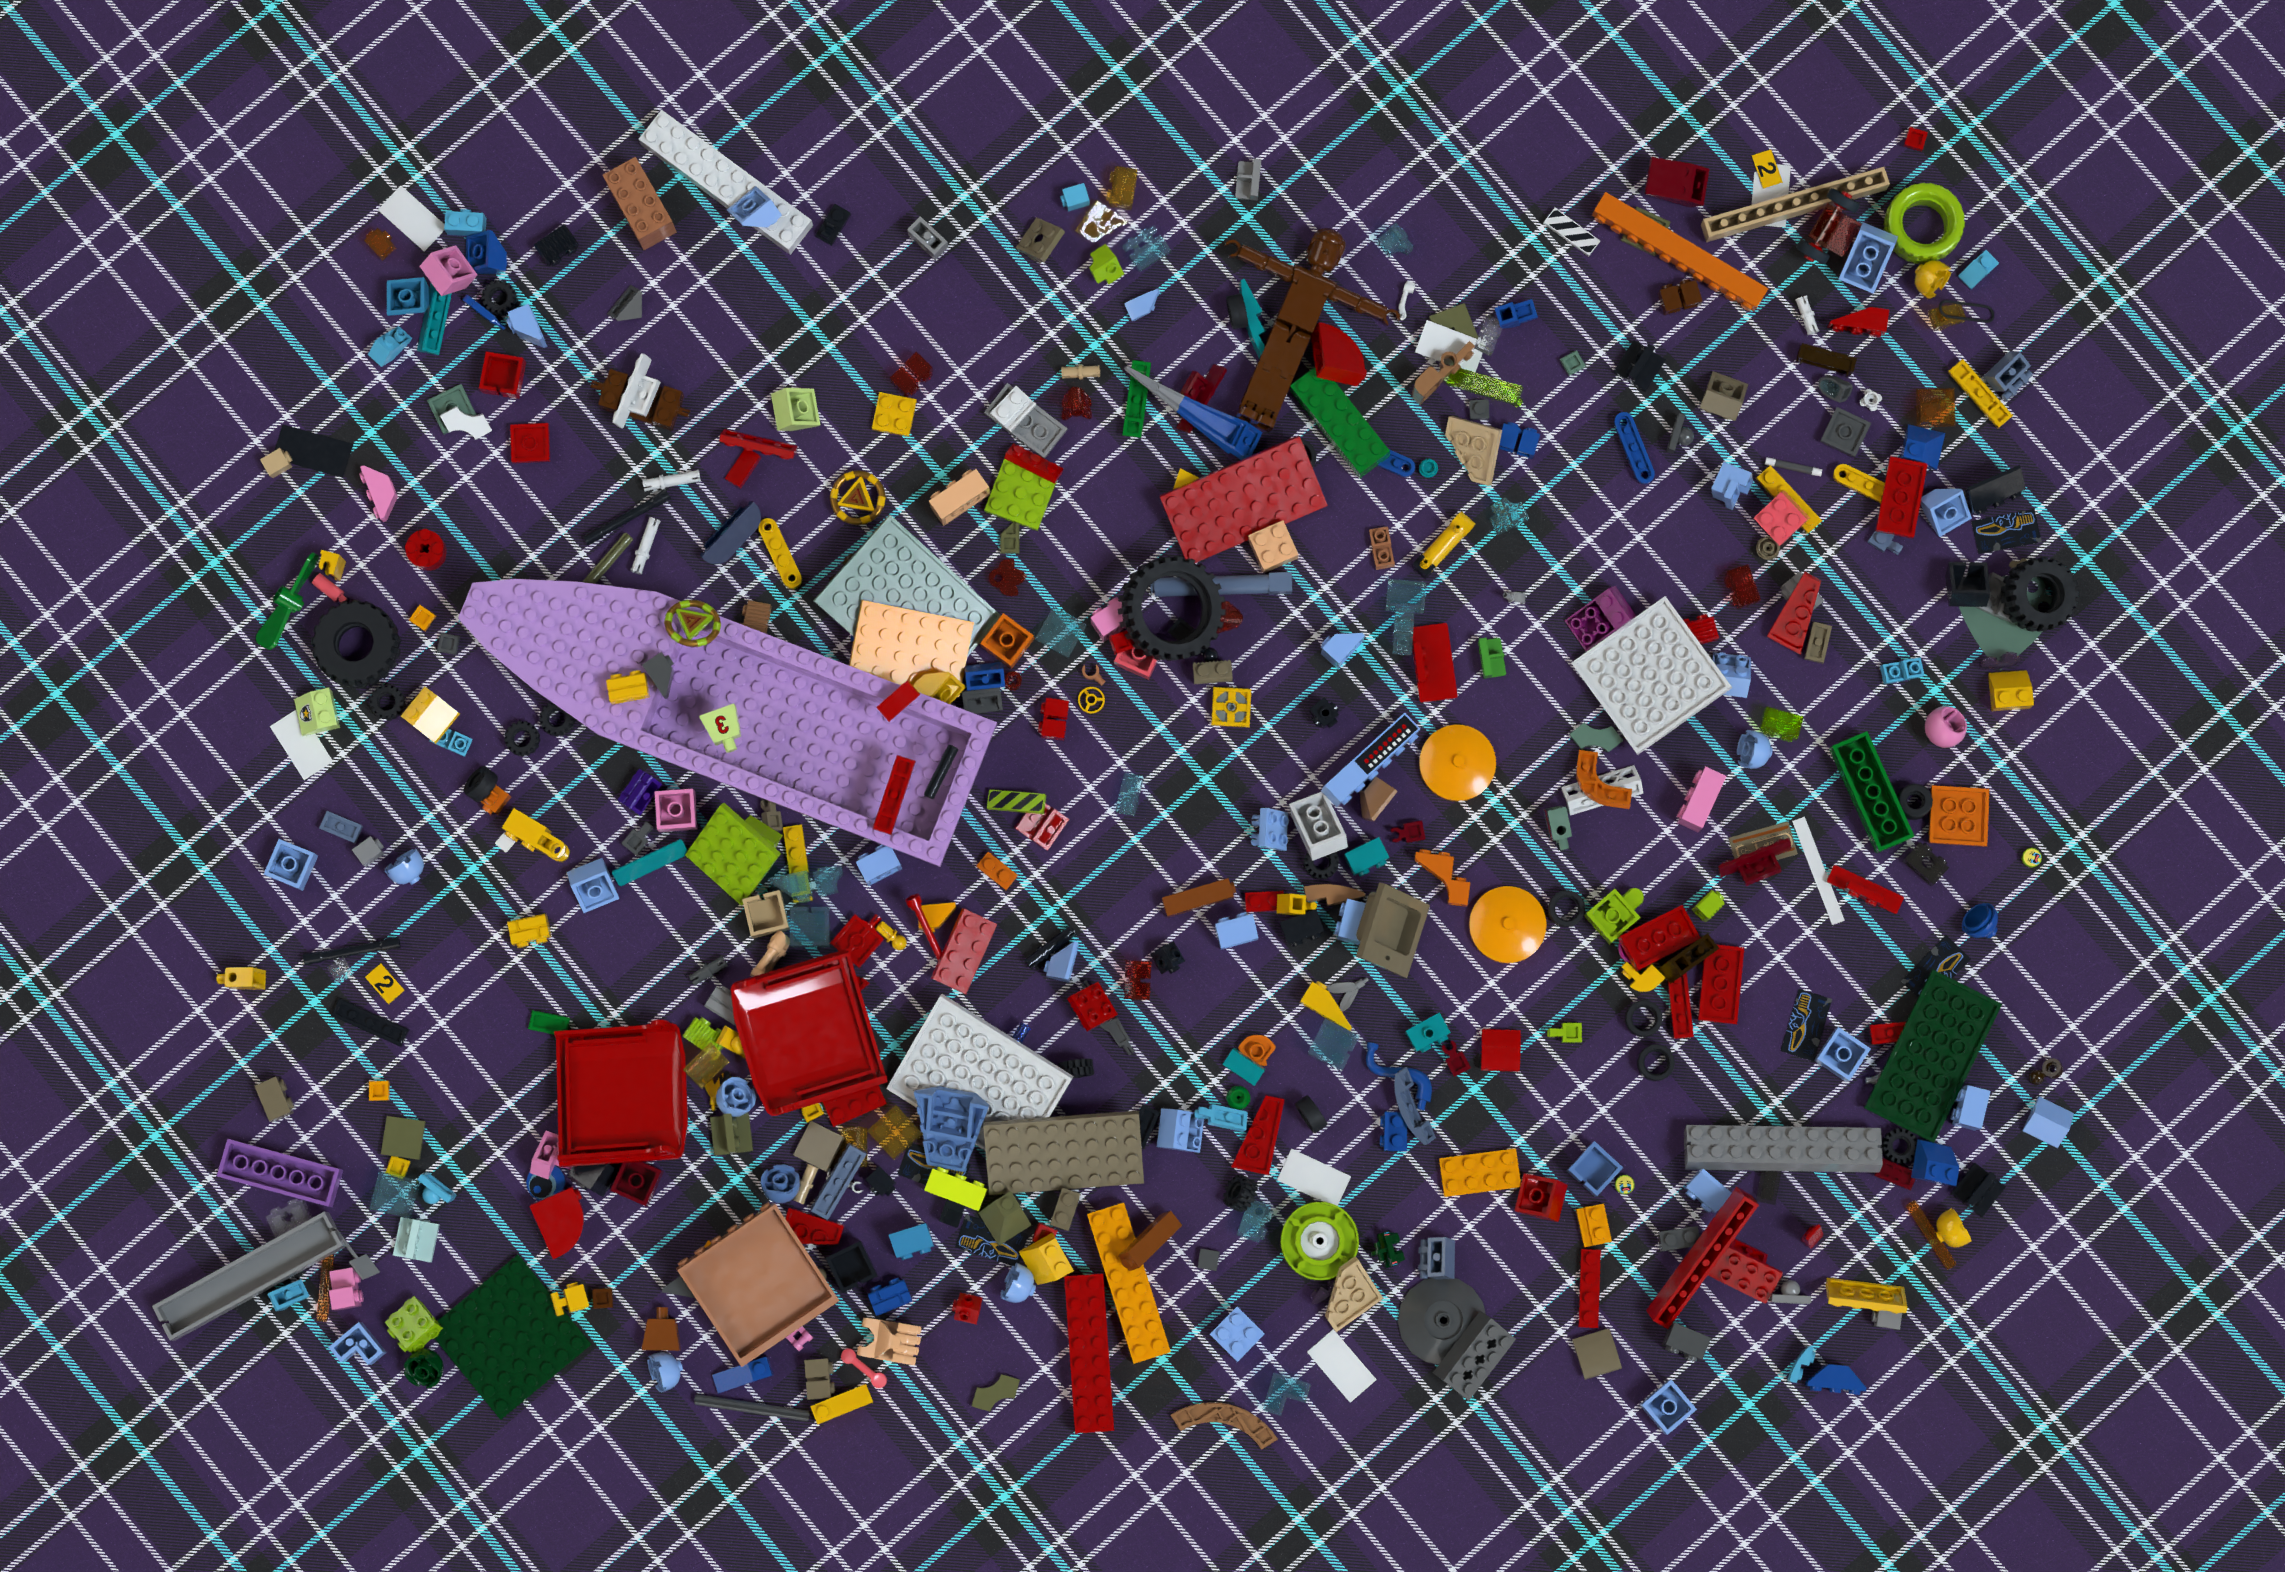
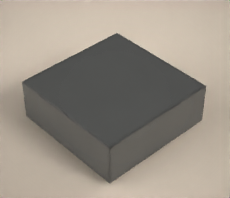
M441 633L437 652L457 655L460 636Z
M1200 1249L1197 1268L1217 1271L1220 1252Z

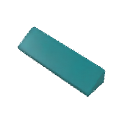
M432 283L429 289V306L424 313L417 351L439 355L452 293L441 296Z
M679 839L612 871V874L618 885L623 886L684 857L688 850L684 841Z

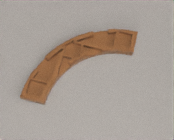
M1199 1403L1187 1406L1171 1414L1180 1431L1200 1423L1218 1422L1242 1430L1259 1445L1261 1450L1278 1440L1273 1431L1262 1420L1252 1413L1230 1404Z

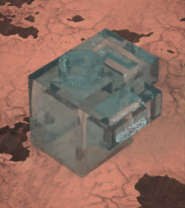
M1397 223L1393 224L1377 241V244L1388 257L1396 252L1408 255L1413 251L1414 247L1408 240L1407 233Z
M1505 497L1490 506L1494 516L1489 519L1497 535L1518 527L1530 519L1522 502L1511 503Z
M842 866L835 868L822 867L813 872L820 898L839 893L837 883L839 878L844 876Z

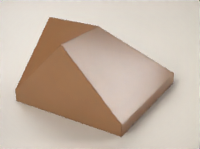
M1375 777L1365 790L1360 791L1362 818L1367 821H1375L1398 791L1378 777Z

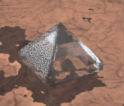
M344 957L327 967L337 984L354 974Z

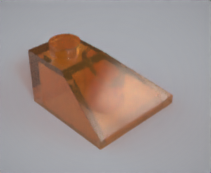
M1954 388L1916 389L1917 427L1956 426Z

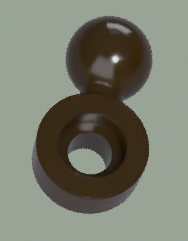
M2050 1058L2043 1063L2041 1071L2033 1070L2030 1072L2029 1081L2034 1085H2040L2046 1076L2050 1079H2056L2062 1075L2063 1065L2059 1060ZM2053 1068H2057L2055 1072H2051Z

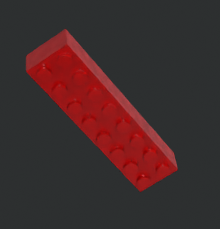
M1104 1275L1064 1276L1075 1434L1114 1431Z

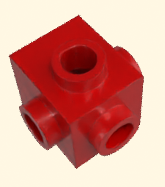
M960 1293L958 1300L954 1299L953 1302L954 1320L977 1325L983 1297Z

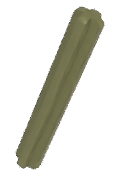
M624 533L582 582L596 584L630 545L633 538L629 534Z

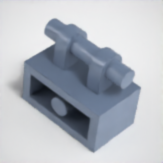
M2009 351L1983 377L1994 391H2005L2001 397L2007 401L2010 397H2014L2017 394V390L2022 385L2025 386L2029 382V378L2033 374L2027 370L2031 365L2021 352Z
M1447 1237L1420 1240V1247L1418 1248V1253L1420 1254V1265H1418L1420 1279H1428V1277L1436 1280L1454 1279L1455 1240Z

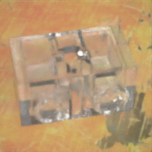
M296 1198L287 1203L288 1206L285 1208L277 1207L269 1211L270 1215L266 1216V1219L275 1238L312 1218L305 1200H298ZM287 1213L293 1214V1217L290 1218L291 1222L285 1220L288 1217Z

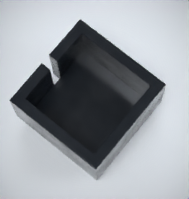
M1949 562L1945 574L1948 606L1987 607L1991 594L1987 562H1970L1966 577H1963L1966 562Z
M862 1241L825 1258L843 1294L858 1287V1282L864 1284L879 1277Z

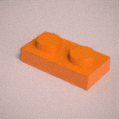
M989 852L986 853L976 866L1006 891L1018 877L1014 871Z

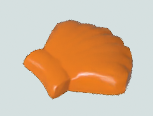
M1251 1035L1246 1037L1238 1048L1241 1053L1257 1064L1267 1066L1266 1060L1273 1053L1276 1046L1264 1035Z

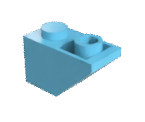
M398 326L377 338L368 355L382 367L393 361L411 342L412 337Z

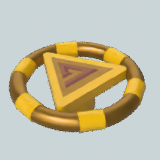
M860 470L850 471L839 477L834 483L830 494L831 507L836 516L843 522L852 525H864L876 519L882 512L886 499L884 487L879 479L871 473ZM859 477L841 500L837 502L841 485L845 481ZM863 478L871 482L878 491V501L875 510ZM839 506L871 511L872 513L861 518H852L844 513Z

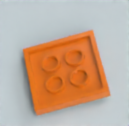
M1932 785L1930 792L1933 802L1929 814L1928 843L1987 847L1989 789Z

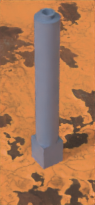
M1292 572L1215 576L1212 579L1215 584L1220 583L1222 589L1218 590L1219 595L1292 594ZM1179 577L1159 578L1150 585L1151 593H1154L1155 597L1198 596L1194 587L1188 581Z

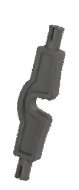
M1087 980L1084 981L1085 985L1083 984V982L1080 984L1083 989H1085L1086 986H1090ZM1118 1018L1099 1025L1103 1030L1110 1033L1117 1045L1123 1047L1128 1056L1131 1055V1052L1132 1054L1135 1052L1129 1043L1130 1038Z

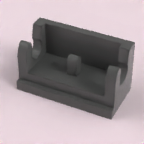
M1000 687L962 692L964 710L974 714L1003 711Z

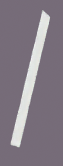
M1805 817L1792 821L1831 924L1834 925L1845 921L1832 886L1827 883L1828 876Z

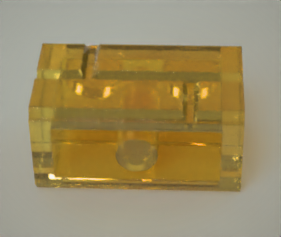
M1115 166V171H1111L1109 182L1112 183V189H1108L1106 201H1109V207L1132 210L1138 175L1137 169Z

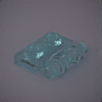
M1154 225L1149 229L1145 228L1142 230V233L1135 238L1131 237L1122 246L1125 252L1130 249L1135 251L1129 257L1139 272L1171 252V249L1161 235L1155 239L1152 235L1158 232ZM1146 239L1149 243L1140 248L1138 244Z

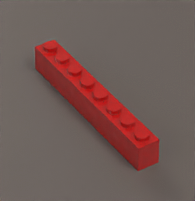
M1739 1187L1734 1189L1646 1311L1653 1321L1669 1329L1759 1206L1752 1195Z

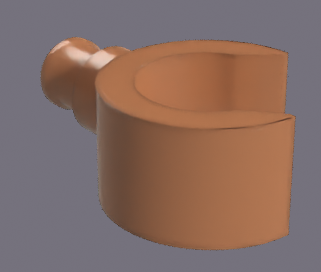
M1084 664L1082 667L1084 678L1095 680L1102 686L1106 681L1099 674L1098 665L1096 664V673L1093 676H1088L1085 673Z

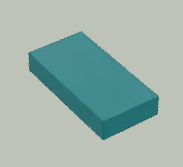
M1235 1048L1232 1049L1222 1064L1254 1086L1266 1070Z

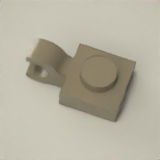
M762 800L760 803L761 808L765 811L761 813L762 822L777 832L782 831L781 811H776L775 803Z

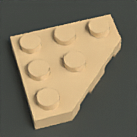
M1449 416L1445 435L1448 441H1451L1461 464H1464L1469 472V478L1473 482L1487 486L1492 485L1502 430L1459 417Z
M1356 1256L1339 1267L1325 1313L1326 1319L1335 1332H1338L1384 1299Z

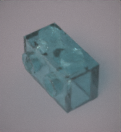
M1255 1200L1254 1203L1251 1202L1252 1206L1250 1208L1247 1207V1210L1244 1212L1236 1236L1259 1243L1260 1239L1264 1240L1267 1229L1264 1226L1266 1221L1270 1222L1273 1211L1270 1210L1271 1205Z

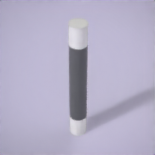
M1768 457L1765 460V465L1820 477L1822 474V469Z

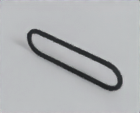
M1943 300L1939 304V311L1946 318L1990 323L1994 319V311L1987 305ZM1952 303L1987 308L1992 316L1990 320L1946 315L1942 311V304Z

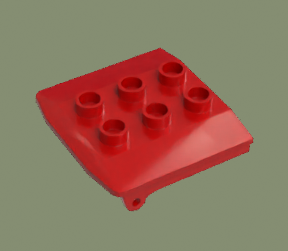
M848 948L733 983L731 986L734 1021L751 1079L766 1112L771 1116L784 1114L888 1082Z
M667 1020L651 1021V1024L554 1031L557 1062L559 1144L557 1160L559 1161V1167L673 1160L682 1157L688 1128L685 1051L680 1029L676 1024L670 1023Z

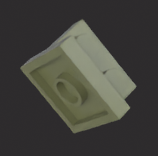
M749 1112L740 1117H732V1114L710 1117L714 1156L754 1151Z

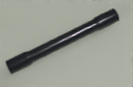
M665 489L614 520L583 535V538L589 546L603 538L606 534L647 511L671 500Z
M393 937L339 949L303 954V961L305 965H310L326 960L401 948L399 937Z

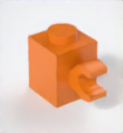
M496 785L490 794L481 801L483 804L482 809L490 815L493 812L498 815L511 796Z

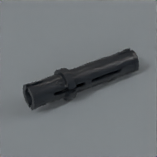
M1069 925L1042 947H1037L1033 954L1024 959L1025 963L1030 969H1033L1044 959L1047 960L1050 954L1076 936L1077 933Z

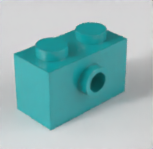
M1440 1012L1405 1031L1415 1052L1421 1051V1053L1431 1049V1044L1436 1041L1438 1044L1449 1039L1447 1035L1451 1033Z

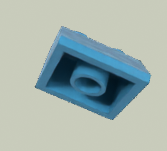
M424 277L387 281V316L426 312L429 306V286Z
M927 1223L889 1234L896 1258L901 1257L902 1260L912 1258V1254L920 1252V1255L931 1252V1247H935Z

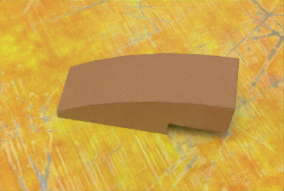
M1319 884L1303 887L1306 902L1326 900L1327 907L1341 904L1342 902L1346 903L1347 899L1359 900L1365 898L1364 892L1341 885Z

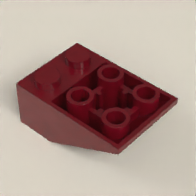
M1651 157L1645 194L1689 208L1704 206L1710 169L1696 164Z

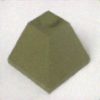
M1011 1191L979 1212L998 1246L1032 1226Z

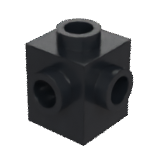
M1325 697L1309 709V713L1313 716L1311 720L1317 727L1321 726L1324 729L1328 726L1330 729L1338 722L1339 714L1337 712L1339 709L1333 702L1329 703Z
M1174 941L1150 954L1161 974L1168 971L1172 974L1180 969V964L1185 962Z

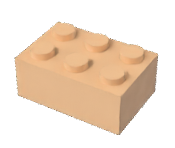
M977 469L966 471L962 475V479L957 482L956 480L950 482L946 486L947 489L942 492L937 491L930 497V508L943 526L990 495L989 486Z

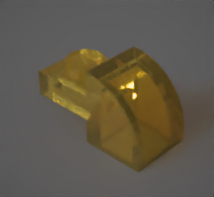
M1960 304L1942 306V311L1946 315L1966 317ZM1939 307L1927 312L1934 331L1944 330L1949 326L1966 321L1944 317L1940 313Z

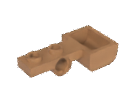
M1469 341L1457 354L1445 352L1439 362L1441 369L1439 372L1433 367H1428L1416 379L1412 390L1413 399L1421 405L1451 373L1454 375L1461 368L1460 364L1464 360L1467 362L1474 355L1475 345ZM1451 359L1453 365L1447 366L1443 360Z

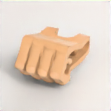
M863 1318L862 1326L871 1330L874 1335V1341L866 1347L859 1346L857 1348V1355L915 1365L916 1357H913V1355H918L919 1347H915V1344H920L921 1337H917V1334L920 1335L921 1326Z

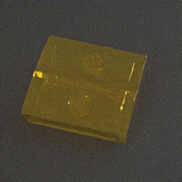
M710 1043L683 1070L702 1089L729 1061Z

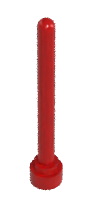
M919 894L911 895L905 899L908 908L914 910L937 961H939L942 951L922 911V899Z

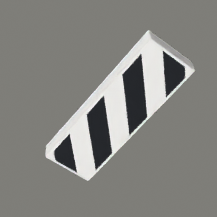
M1557 208L1553 209L1543 223L1588 257L1600 243L1599 239Z

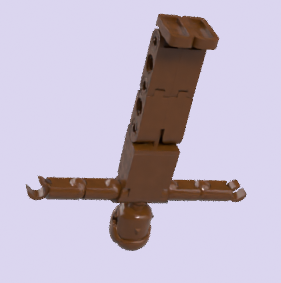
M1330 228L1317 230L1310 241L1306 251L1308 253L1307 263L1311 266L1310 270L1296 264L1294 266L1247 245L1242 244L1241 246L1236 240H1229L1224 245L1234 244L1237 247V252L1229 255V258L1237 256V259L1255 266L1260 271H1267L1282 278L1285 282H1290V286L1266 340L1263 353L1259 357L1239 405V410H1237L1235 415L1236 418L1247 421L1251 425L1270 432L1275 426V420L1326 299L1352 308L1358 314H1365L1379 321L1382 319L1385 326L1389 325L1386 319L1389 313L1395 315L1397 322L1400 321L1398 311L1394 309L1387 310L1386 306L1338 286L1337 282L1323 277L1324 272H1331L1335 266H1338L1346 247L1342 235Z

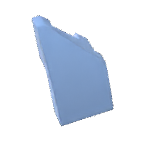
M1159 289L1124 303L1131 321L1149 314L1151 310L1154 311L1157 296L1160 294Z

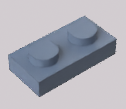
M326 811L319 827L323 831L355 844L363 828L362 825L329 811Z

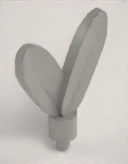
M1360 979L1355 983H1334L1327 990L1331 993H1346L1340 1002V1010L1345 1011L1351 1006L1358 990L1365 986L1369 979Z

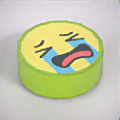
M2029 848L2023 852L2021 859L2025 866L2033 868L2040 864L2042 856L2039 850Z
M1628 1175L1619 1176L1615 1181V1189L1620 1194H1629L1634 1189V1180Z

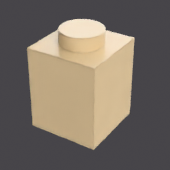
M281 448L260 459L267 473L272 478L293 467L290 463L293 461L288 451L284 452Z

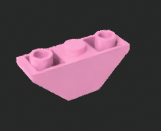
M363 465L360 467L362 472L359 475L363 484L366 483L369 490L366 493L369 500L375 504L373 508L374 514L377 519L380 518L382 522H386L398 498L392 480L389 476Z

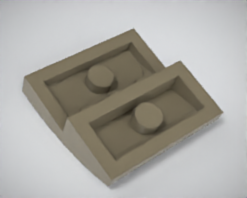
M1609 1328L1572 1339L1585 1380L1622 1369Z

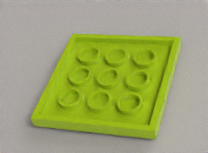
M725 803L718 807L685 854L687 858L741 906L743 905L742 899L749 898L781 855L774 846Z

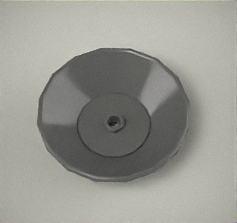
M1457 1278L1424 1279L1409 1290L1400 1305L1398 1325L1401 1338L1412 1354L1426 1363L1439 1365L1480 1311L1486 1314L1483 1301L1471 1286ZM1441 1317H1446L1447 1322L1445 1324L1440 1323Z

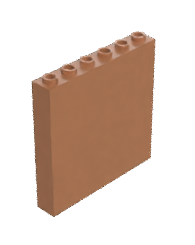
M769 1202L765 1203L759 1208L760 1211L757 1214H749L743 1219L744 1222L742 1224L731 1226L726 1230L727 1234L722 1237L720 1235L716 1236L710 1241L711 1245L706 1248L704 1246L700 1247L694 1252L695 1255L693 1257L682 1259L677 1263L678 1267H676V1270L741 1367L839 1302V1299L774 1202L771 1204Z

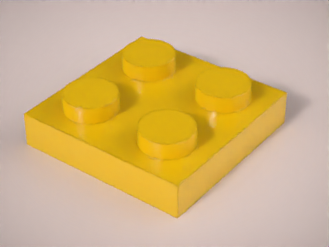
M879 392L872 430L909 437L917 399Z

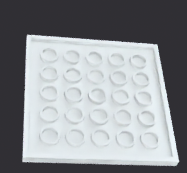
M1666 596L1572 662L1574 668L1637 755L1732 689V686Z

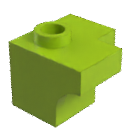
M1106 244L1090 253L1093 264L1089 269L1098 284L1103 280L1111 284L1124 275L1117 257Z

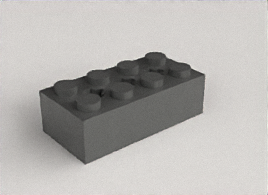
M1480 1311L1434 1370L1433 1374L1469 1401L1516 1338L1492 1318Z

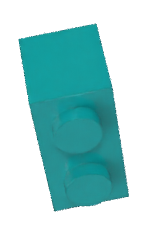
M1379 837L1344 854L1353 875H1359V877L1370 873L1369 869L1374 866L1378 869L1386 865V861L1389 860V855Z

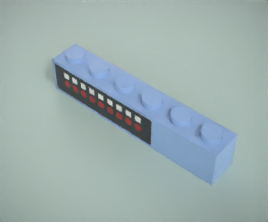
M1406 713L1402 714L1322 788L1321 792L1336 807L1341 803L1345 805L1352 799L1350 795L1354 791L1358 793L1366 786L1364 782L1367 779L1371 781L1379 774L1377 770L1380 767L1385 769L1392 762L1390 759L1392 756L1396 755L1398 757L1405 750L1404 746L1408 742L1411 745L1419 737L1417 733L1420 731V728Z

